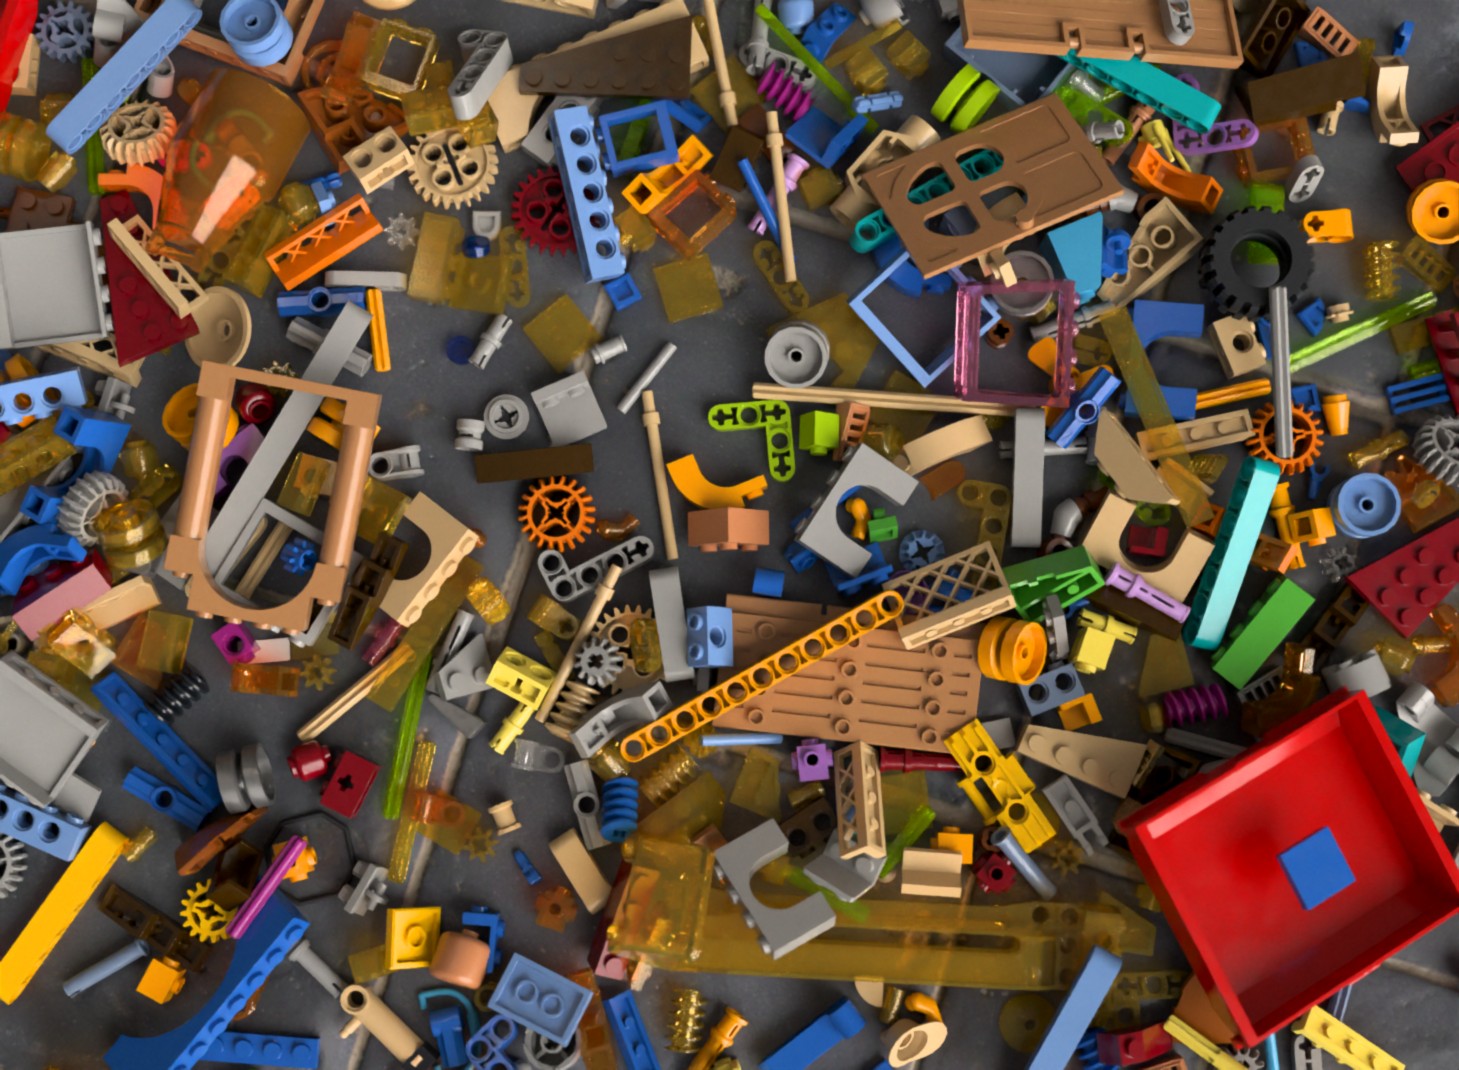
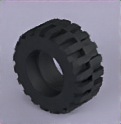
M1255 206L1245 207L1242 212L1235 210L1225 219H1222L1204 240V245L1200 248L1198 254L1200 261L1197 264V273L1202 274V278L1198 282L1201 289L1207 288L1209 291L1205 296L1208 301L1212 303L1215 300L1220 305L1217 310L1223 314L1228 310L1233 313L1232 318L1241 320L1245 316L1248 322H1257L1262 317L1264 320L1270 319V287L1249 285L1241 280L1233 269L1231 251L1240 242H1258L1273 252L1277 258L1280 272L1278 280L1272 286L1282 285L1287 288V309L1309 287L1312 281L1310 275L1315 272L1316 264L1310 260L1315 255L1314 246L1307 245L1310 236L1307 231L1301 233L1298 229L1301 224L1295 218L1292 222L1285 218L1287 213L1282 210L1273 213L1271 212L1272 207L1262 206L1258 211H1256Z

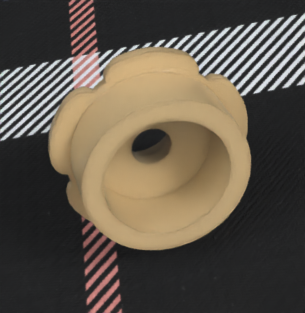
M1349 303L1326 307L1327 316L1325 318H1331L1332 324L1348 321L1349 314H1353L1354 310H1350Z

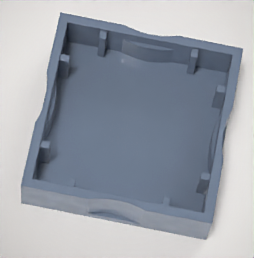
M961 25L944 44L941 54L942 57L960 71L967 64H971L980 71L981 76L977 85L989 79L1001 89L995 100L1009 111L1055 93L1076 68L1055 55L964 48Z

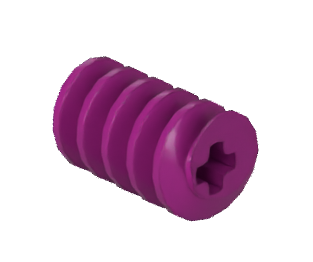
M772 61L756 83L759 85L756 93L759 95L766 90L765 100L768 102L775 97L774 107L777 109L784 104L783 114L787 115L793 111L792 122H796L807 112L817 96L810 100L812 91L807 89L801 93L803 84L798 82L792 86L794 77L789 75L783 79L785 69L780 68L774 72L776 62Z
M1216 683L1210 684L1209 689L1202 685L1199 686L1197 691L1191 687L1187 689L1186 693L1182 689L1177 690L1175 696L1171 691L1164 694L1163 715L1168 729L1172 727V720L1174 719L1178 726L1181 727L1183 726L1184 717H1187L1192 725L1194 724L1195 715L1199 716L1201 722H1206V713H1209L1213 720H1217L1218 711H1221L1224 718L1228 716L1225 696Z

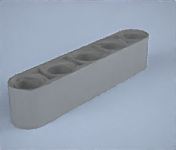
M1015 407L1010 527L1011 547L1040 548L1045 408Z

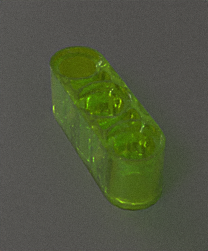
M1254 183L1250 192L1249 206H1255L1256 211L1262 206L1272 207L1271 212L1277 213L1279 210L1284 211V186ZM1248 241L1247 260L1249 264L1279 265L1277 258L1269 248L1258 242Z

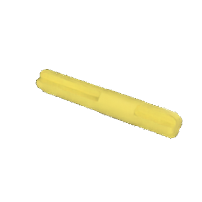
M1171 1015L1165 1022L1164 1030L1217 1069L1249 1070L1175 1015Z

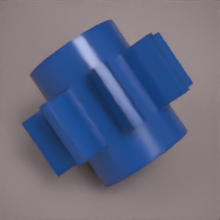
M297 537L294 539V543L285 544L280 556L283 562L286 563L283 569L301 576L304 575V571L313 570L318 557L316 552L313 551L315 544Z

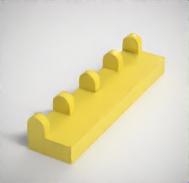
M1317 1005L1305 1012L1301 1020L1295 1021L1291 1027V1031L1296 1034H1303L1312 1041V1045L1316 1048L1325 1049L1335 1056L1337 1062L1340 1064L1346 1063L1354 1070H1404L1405 1068L1404 1064Z

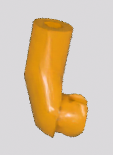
M851 497L845 503L846 511L852 513L856 520L851 536L864 540L867 532V521H871V514L864 500Z
M914 992L906 997L905 1006L908 1010H916L925 1014L928 1022L939 1021L943 1023L936 1001L932 997L920 992Z

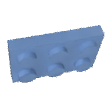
M515 952L487 1007L567 1047L594 993Z

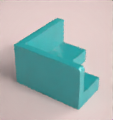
M1374 706L1382 725L1411 778L1426 733L1384 709Z

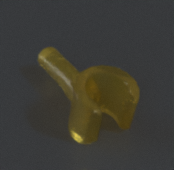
M15 620L0 635V655L7 651V641L19 626Z

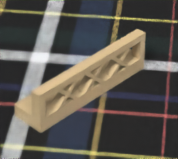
M138 214L124 224H121L117 218L107 223L110 237L180 319L209 301L207 294ZM138 225L144 232L142 241L135 240L128 231ZM146 248L158 249L161 252L160 261H153L145 252ZM163 268L176 270L179 273L178 282H171L163 273ZM181 289L193 290L199 297L188 303L180 293Z
M110 333L111 338H105V340L110 341L113 348L103 352L95 350L93 346L94 342L103 339L35 347L103 375L131 384L136 388L142 379L139 368L146 358L144 357L134 361L132 364L119 367L115 334Z
M140 575L113 587L80 610L75 606L61 616L64 621L56 626L51 622L38 632L46 633L53 650L59 651L162 604L152 579Z
M857 741L833 752L840 857L845 860L861 853H866L878 859L886 855L879 753L877 749L868 744ZM852 755V761L847 770H845L844 758ZM852 778L854 780V787L849 796H847L846 787ZM852 805H855L856 813L851 822H848L846 813ZM857 832L858 844L849 848V840L853 833Z

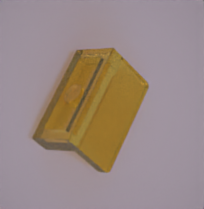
M299 452L277 504L309 517L331 464L318 457H312Z
M150 610L137 665L179 674L178 670L183 667L194 618Z

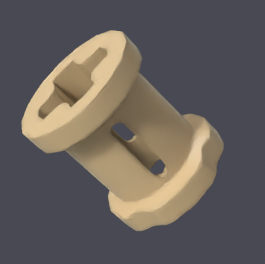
M512 800L487 809L488 813H492L497 825V836L522 827L521 823L516 821L511 808Z

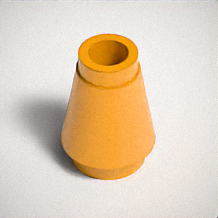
M1347 395L1323 396L1321 407L1330 430V436L1348 434L1350 400H1347Z

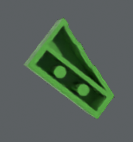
M1084 545L1001 568L1017 606L1014 608L1025 621L1035 623L1044 620L1043 609H1047L1046 596L1057 594L1063 609L1105 585L1097 562Z

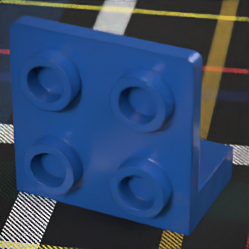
M812 107L786 131L785 137L818 163L829 169L857 142L868 119L859 113L852 121L847 119L840 126L818 108Z
M878 542L863 547L872 555L857 578H849L829 563L824 562L836 595L843 593L844 597H848L862 590L861 585L870 583L871 587L889 579L888 575L893 571L892 565L887 566Z

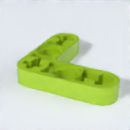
M765 400L719 404L711 408L708 413V422L711 428L716 431L725 432L766 428L771 477L781 483L792 479L795 473L790 409L786 402L782 400ZM774 406H779L780 411H785V414L781 415L780 420H775V417L771 415L765 416L766 422H761L762 413L760 407H765V413L772 412ZM752 408L756 411L757 419L753 423H745L741 419V413L744 409ZM731 409H737L736 419L738 425H732L733 419L724 420V425H718V421H713L712 419L717 416L718 411H723L724 416H732ZM780 433L787 437L788 444L786 447L777 449L772 445L771 439L775 434ZM789 452L790 457L784 456V465L790 467L791 470L786 471V475L781 477L779 472L774 471V468L779 466V457L772 458V453L782 455Z

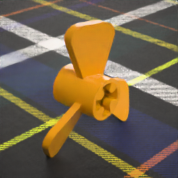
M1050 337L1043 338L1028 351V359L1051 376L1048 383L1051 396L1041 406V408H1045V426L1048 428L1064 411L1066 399H1068L1069 395L1082 388L1100 366L1114 375L1112 368L1108 365H1100L1082 373L1073 366H1064L1056 343ZM1062 375H1067L1070 382L1074 384L1071 389L1068 385H1065L1063 388L1059 386L1058 383L1063 379Z

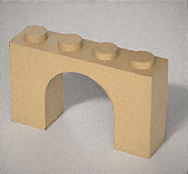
M1109 488L1078 546L1084 545L1097 564L1106 568V572H1108L1115 561L1121 563L1122 568L1133 574L1139 573L1144 578V582L1183 603L1215 547L1213 539L1186 527L1174 551L1165 561L1153 566L1135 564L1122 553L1119 539L1136 507V502L1132 499L1122 498L1117 491Z
M422 492L417 494L402 514L428 535L431 542L430 560L425 569L417 576L408 580L393 579L380 605L382 610L406 627H409L411 623L419 619L422 609L429 600L437 596L440 586L448 577L455 573L458 563L466 554L473 550L475 542L479 538L478 535ZM359 569L349 581L350 584L354 585Z

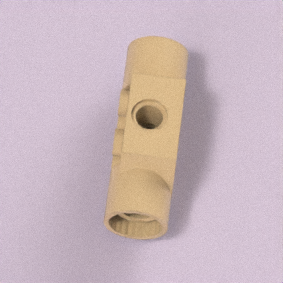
M911 115L896 132L883 130L846 171L845 183L847 188L830 206L832 214L853 232L856 224L861 219L881 209L861 175L939 142L940 137L926 121L916 115ZM922 172V173L914 180V182L912 183L911 187L909 188V191H910V190L916 185V183L923 177L924 172Z

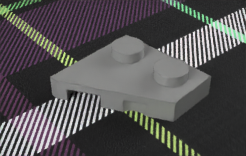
M483 634L474 636L462 650L458 651L447 664L443 665L434 674L442 702L494 688L486 684L492 671V665Z

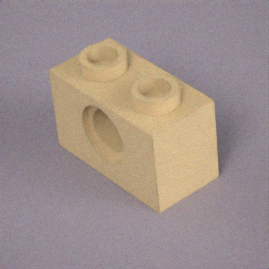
M1231 315L1213 322L1206 328L1227 380L1258 369L1266 363V351L1263 345L1256 340L1254 322H1248L1247 317L1244 316L1241 320L1232 318ZM1234 338H1238L1244 343L1243 351L1237 350L1234 347Z

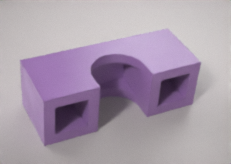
M254 423L250 425L245 424L238 428L235 437L223 449L213 504L234 489L226 475L229 464L236 459H245L249 465L265 439L266 435Z

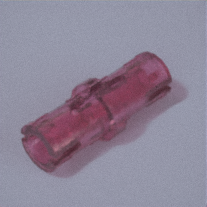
M391 617L381 632L379 630L376 632L375 640L361 658L364 661H369L368 664L375 667L388 649L396 645L394 641L406 626L399 622L397 624V621Z

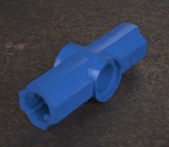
M316 287L312 290L278 292L277 307L281 318L317 315L326 318L333 314H340L348 300L365 310L367 304L364 287L335 289ZM324 296L328 297L327 305L323 308H317L318 299Z
M1100 366L1080 391H1075L1069 395L1066 402L1067 407L1045 432L1046 435L1056 444L1066 449L1085 425H1089L1098 419L1100 407L1121 381L1110 371ZM1087 404L1084 410L1079 411L1082 405Z
M137 765L128 773L122 785V788L151 804L156 811L166 813L196 832L200 830L209 817L210 813L201 803L181 792L177 786L169 785ZM164 791L170 792L173 797L170 806H165L161 801V795Z

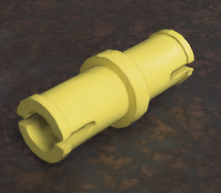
M1085 608L1081 609L1079 614L1084 618H1077L1076 624L1078 626L1091 627L1114 635L1116 639L1127 642L1130 645L1134 642L1135 638L1125 634V632L1136 636L1137 627L1116 621L1114 616L1111 615L1105 617Z
M519 702L511 715L503 719L502 727L488 743L489 746L495 747L494 750L503 755L516 735H521L524 731L522 727L536 710Z

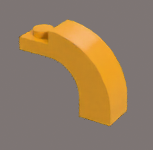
M692 134L678 149L680 162L658 167L650 173H640L624 189L622 194L640 214L653 212L672 200L697 177L696 174L714 156L696 135Z
M693 454L666 464L671 479L682 496L703 510L723 507L745 508L743 498L747 497L748 501L761 497L764 495L763 490L767 489L768 486L764 475L732 487L716 486L703 477Z

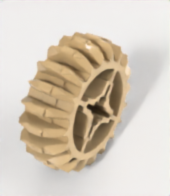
M148 99L143 103H139L137 100L132 104L125 102L124 106L118 107L99 129L101 143L106 153H108L112 160H117L120 165L127 162L130 167L136 163H139L142 167L147 162L154 164V161L158 158L164 160L165 153H172V148L177 145V138L179 137L176 119L167 109V106H160L159 102L151 104Z

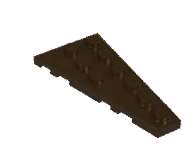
M692 15L520 64V95L689 101Z

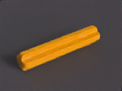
M379 289L366 290L365 296L367 311L374 315L369 322L374 369L377 372H385L390 370L391 366L382 294Z
M1262 378L1197 393L1196 410L1269 394L1271 391L1270 381L1268 378Z

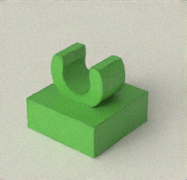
M884 507L873 509V520L867 521V533L870 544L898 538L896 516L886 517Z

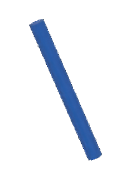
M743 158L737 164L782 253L778 219L748 158Z

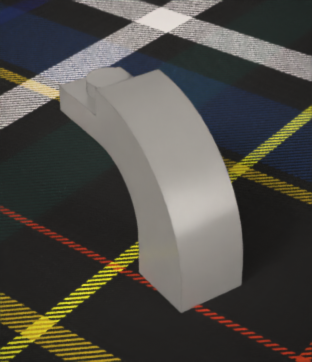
M660 681L644 683L609 698L580 718L581 723L568 735L581 758H589L607 741L623 730L640 723L656 721L673 706V703Z

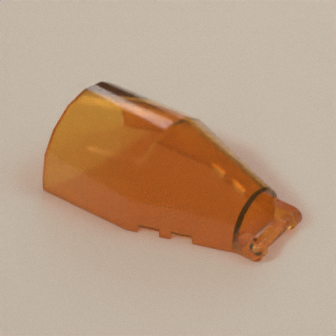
M231 68L214 69L206 76L168 143L156 226L146 244V253L153 256H164L190 266L192 271L201 273L209 258L236 233L235 230L246 219L249 221L255 216L254 212L265 201L268 203L274 198L311 130L303 111L286 94L256 76ZM165 241L172 242L195 251V254H188L164 243Z

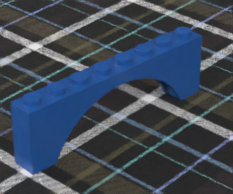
M257 875L254 888L262 878L259 875ZM276 887L241 938L237 939L234 956L224 980L201 1011L182 1026L160 1036L134 1038L121 1035L104 1055L103 1059L112 1070H190L198 1059L205 1055L208 1047L217 1036L224 1032L227 1024L245 1006L246 1001L264 983L265 978L283 960L287 951L302 937L304 931L311 923Z

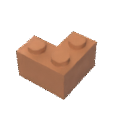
M723 507L688 512V546L700 547V552H717V547H720V550H737V546H740L742 552L758 551V546L769 545V511Z

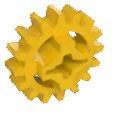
M210 878L207 880V886L203 881L196 883L198 890L192 888L187 891L191 898L182 900L181 903L187 906V910L180 912V915L187 916L188 920L184 922L183 927L192 926L191 936L200 933L201 942L206 941L210 936L212 943L219 941L220 936L224 940L230 938V935L225 930L238 912V906L228 912L209 899L200 900L201 895L208 891L212 879ZM214 905V909L220 914L212 916V911L207 907ZM196 913L198 914L201 922L198 921ZM218 921H228L221 929L214 930Z

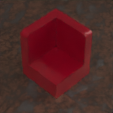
M1134 525L1130 526L1125 554L1155 559L1165 557L1169 528L1156 527L1151 529Z

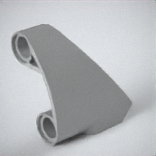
M97 0L92 37H95L93 62L100 68L145 23L125 0ZM168 55L147 78V91L150 95L157 98L169 97L173 91L175 69Z
M1413 681L1396 701V708L1401 720L1426 733L1413 771L1416 786L1432 797H1440L1459 774V725L1434 704L1435 697L1431 691L1422 684Z

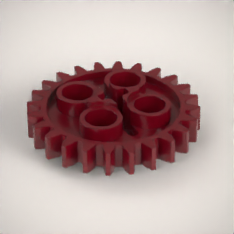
M548 166L547 174H543L540 169H537V178L528 174V185L520 182L519 189L521 192H514L513 198L518 202L511 203V209L517 211L511 214V221H519L514 226L515 232L523 231L520 236L521 241L530 239L529 249L538 245L540 255L545 249H549L550 257L554 256L556 250L560 251L562 257H565L566 249H570L573 254H576L577 246L566 201L562 206L561 213L555 214L545 231L541 230V227L551 218L552 210L556 211L559 208L565 193L559 169L558 173H554L552 167ZM549 188H556L561 194L557 197H551L546 191ZM584 188L583 194L585 198L593 201V193H590L589 189ZM538 209L544 213V216L540 219H535L529 213L532 210ZM590 216V224L594 228L599 229L600 225L595 222L599 220L594 216ZM556 226H562L567 230V233L559 236L552 229Z

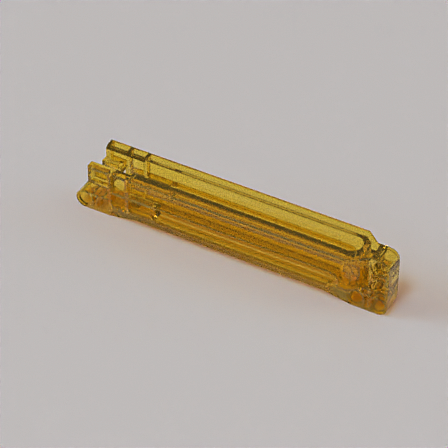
M658 879L655 886L664 888L666 897L659 902L651 898L649 906L659 909L689 910L695 906L701 907L699 939L672 938L670 943L669 971L1031 991H1069L1074 978L1082 966L1084 916L1082 910L1077 905L1067 901L1030 899L990 905L859 897L853 903H850L836 896H824L836 915L834 927L1013 936V944L1009 948H986L812 938L774 961L769 953L765 955L761 951L756 941L758 935L753 928L749 930L741 917L743 911L738 903L732 904L723 888L695 881ZM691 888L695 892V899L691 903L682 902L679 898V891L681 889ZM752 892L753 896L762 905L779 910L793 907L812 896ZM1036 907H1044L1046 912L1045 918L1040 922H1035L1032 919V911ZM1067 908H1072L1075 912L1073 921L1063 923L1061 919L1062 912ZM1065 938H1072L1074 942V947L1069 953H1062L1060 949V944ZM1064 968H1071L1073 972L1072 979L1069 982L1062 983L1059 980L1060 972Z

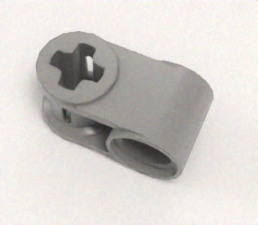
M405 446L395 450L374 453L370 458L368 472L379 481L422 476L425 473L424 469H421L418 454L421 451L420 446ZM378 461H388L386 472L382 474L375 473L374 467Z

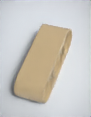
M571 828L548 844L585 906L594 915L605 908L612 887L589 850H587L577 831Z

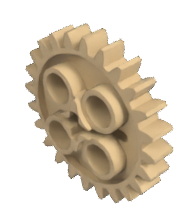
M448 120L445 122V128H440L437 123H434V132L425 128V138L416 136L419 146L410 145L411 152L414 154L411 157L415 164L407 168V172L411 175L409 180L411 185H415L416 193H423L422 196L425 202L432 198L434 207H437L442 201L446 210H448L451 203H455L457 210L460 209L461 202L463 201L470 207V199L472 197L480 202L479 192L482 191L489 194L487 184H495V179L492 175L498 174V168L495 164L499 163L497 155H494L496 153L495 146L489 145L491 143L489 136L482 137L481 128L473 132L471 123L462 128L460 120H457L455 127H451ZM443 144L448 145L460 178L463 181L461 186L458 185L445 151L442 148ZM458 145L467 146L464 150H455ZM432 155H440V158L436 161L428 160ZM473 168L477 170L473 175L464 174L468 169ZM447 178L451 180L447 185L438 184L442 179Z
M626 605L625 613L621 614L617 607H615L614 617L611 618L608 614L604 613L606 622L602 624L596 621L595 624L599 631H591L590 635L598 637L600 642L604 638L610 639V645L616 644L619 647L630 648L631 644H635V648L638 650L657 653L656 658L634 655L633 659H629L628 654L617 652L615 655H622L624 657L622 672H613L616 680L611 682L606 678V686H601L602 688H606L610 684L613 685L611 694L615 695L619 688L623 692L635 686L658 681L659 679L666 681L656 617L654 619L651 618V608L645 614H642L640 605L637 606L635 612H631L629 605ZM618 627L626 628L628 631V637L622 643H617L612 638L613 631ZM645 632H653L656 635L657 640L652 647H644L641 644V636ZM597 656L594 660L597 663H594V665L601 667L603 663L600 661L603 660V657ZM648 660L651 663L652 670L649 675L640 676L637 673L636 666L639 661Z

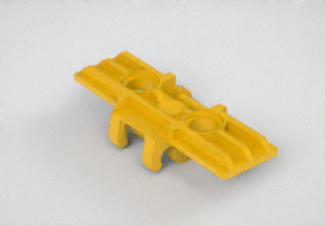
M977 718L943 741L966 774L956 784L959 788L964 789L983 816L984 820L982 822L985 826H989L998 820L1002 827H1009L1011 835L1027 854L1057 834L1029 794L1036 788L1032 778L1028 777L1017 762L1018 758L1013 751L1006 754L1004 758ZM981 755H987L991 759V765L985 770H977L975 767V761ZM980 777L986 782L1001 805L994 812L973 783ZM1014 803L1022 804L1025 809L1023 817L1017 820L1010 818L1008 813L1009 807Z

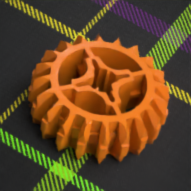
M1291 400L1292 420L1301 427V429H1295L1292 426L1293 436H1295L1293 437V452H1295V443L1304 439L1303 449L1296 459H1293V455L1282 459L1278 458L1266 447L1272 446L1275 448L1274 424L1273 433L1263 436L1266 423L1271 417H1274V406L1268 402L1263 405L1264 410L1257 409L1254 412L1256 418H1251L1254 429L1250 430L1255 432V436L1245 441L1246 446H1253L1254 448L1248 453V456L1257 454L1261 459L1276 462L1280 467V475L1285 471L1287 476L1293 475L1295 470L1298 473L1305 470L1304 465L1309 467L1314 464L1312 457L1316 458L1320 455L1319 450L1315 447L1323 446L1324 442L1316 439L1317 436L1323 434V430L1315 429V425L1320 423L1319 419L1311 420L1309 418L1313 414V410L1310 409L1304 413L1302 412L1304 403H1299L1294 408L1293 400Z
M550 476V485L547 486L543 479H539L538 482L541 489L537 491L531 485L529 489L534 495L530 497L527 494H523L522 496L525 501L529 502L528 506L519 505L518 507L520 511L527 512V515L518 517L520 522H528L521 530L523 533L532 531L527 538L530 542L539 538L537 542L539 549H542L547 542V550H554L555 544H558L559 552L563 553L565 551L564 543H568L569 547L573 550L576 548L572 541L573 539L577 538L579 542L583 543L585 539L580 533L584 531L587 534H591L592 532L585 524L595 523V518L587 516V513L596 511L595 507L586 506L593 499L591 495L581 497L586 491L584 486L579 487L575 491L577 481L574 479L570 481L568 486H566L567 479L565 476H561L559 484H556L554 476ZM552 492L570 494L567 499L564 498L557 503L550 501L546 497L547 494ZM538 502H540L544 506L546 513L541 520V524L536 526L534 512ZM578 502L580 517L577 525L574 526L569 521L568 514L573 508L572 505ZM549 504L558 511L563 508L564 512H561L567 524H564L557 518L551 520L550 516L553 515L547 505ZM554 526H562L569 532L560 537H551L543 534L547 529L550 530Z

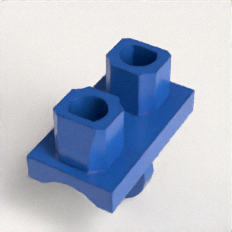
M1102 224L1101 276L1111 278L1114 273L1124 275L1128 271L1127 248L1131 245L1130 235L1121 228L1112 230Z

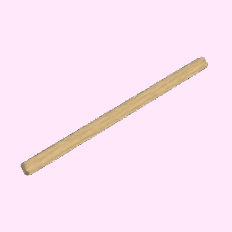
M755 382L752 385V397L756 399L827 404L852 402L870 407L1014 417L1015 407L1036 408V403L1030 401L818 386L788 388L781 384Z

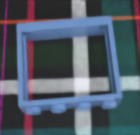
M903 247L846 300V303L925 388L1002 317L996 312L999 307L995 304V301L990 296L984 298L978 292V289L981 287L970 274L967 277L959 270L962 267L961 264L946 270L984 314L923 369L862 302L870 292L910 256L905 247Z

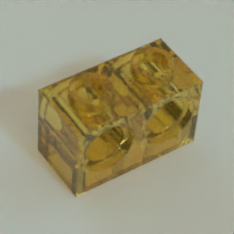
M41 647L40 652L29 651L27 661L71 692L79 659L70 658V652L53 648Z

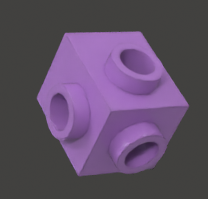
M818 738L801 740L802 746H796V752L791 753L792 770H798L799 781L829 779L828 767L833 766L832 750L826 749L825 743L819 744ZM810 754H815L817 757V762L814 765L807 763V757Z

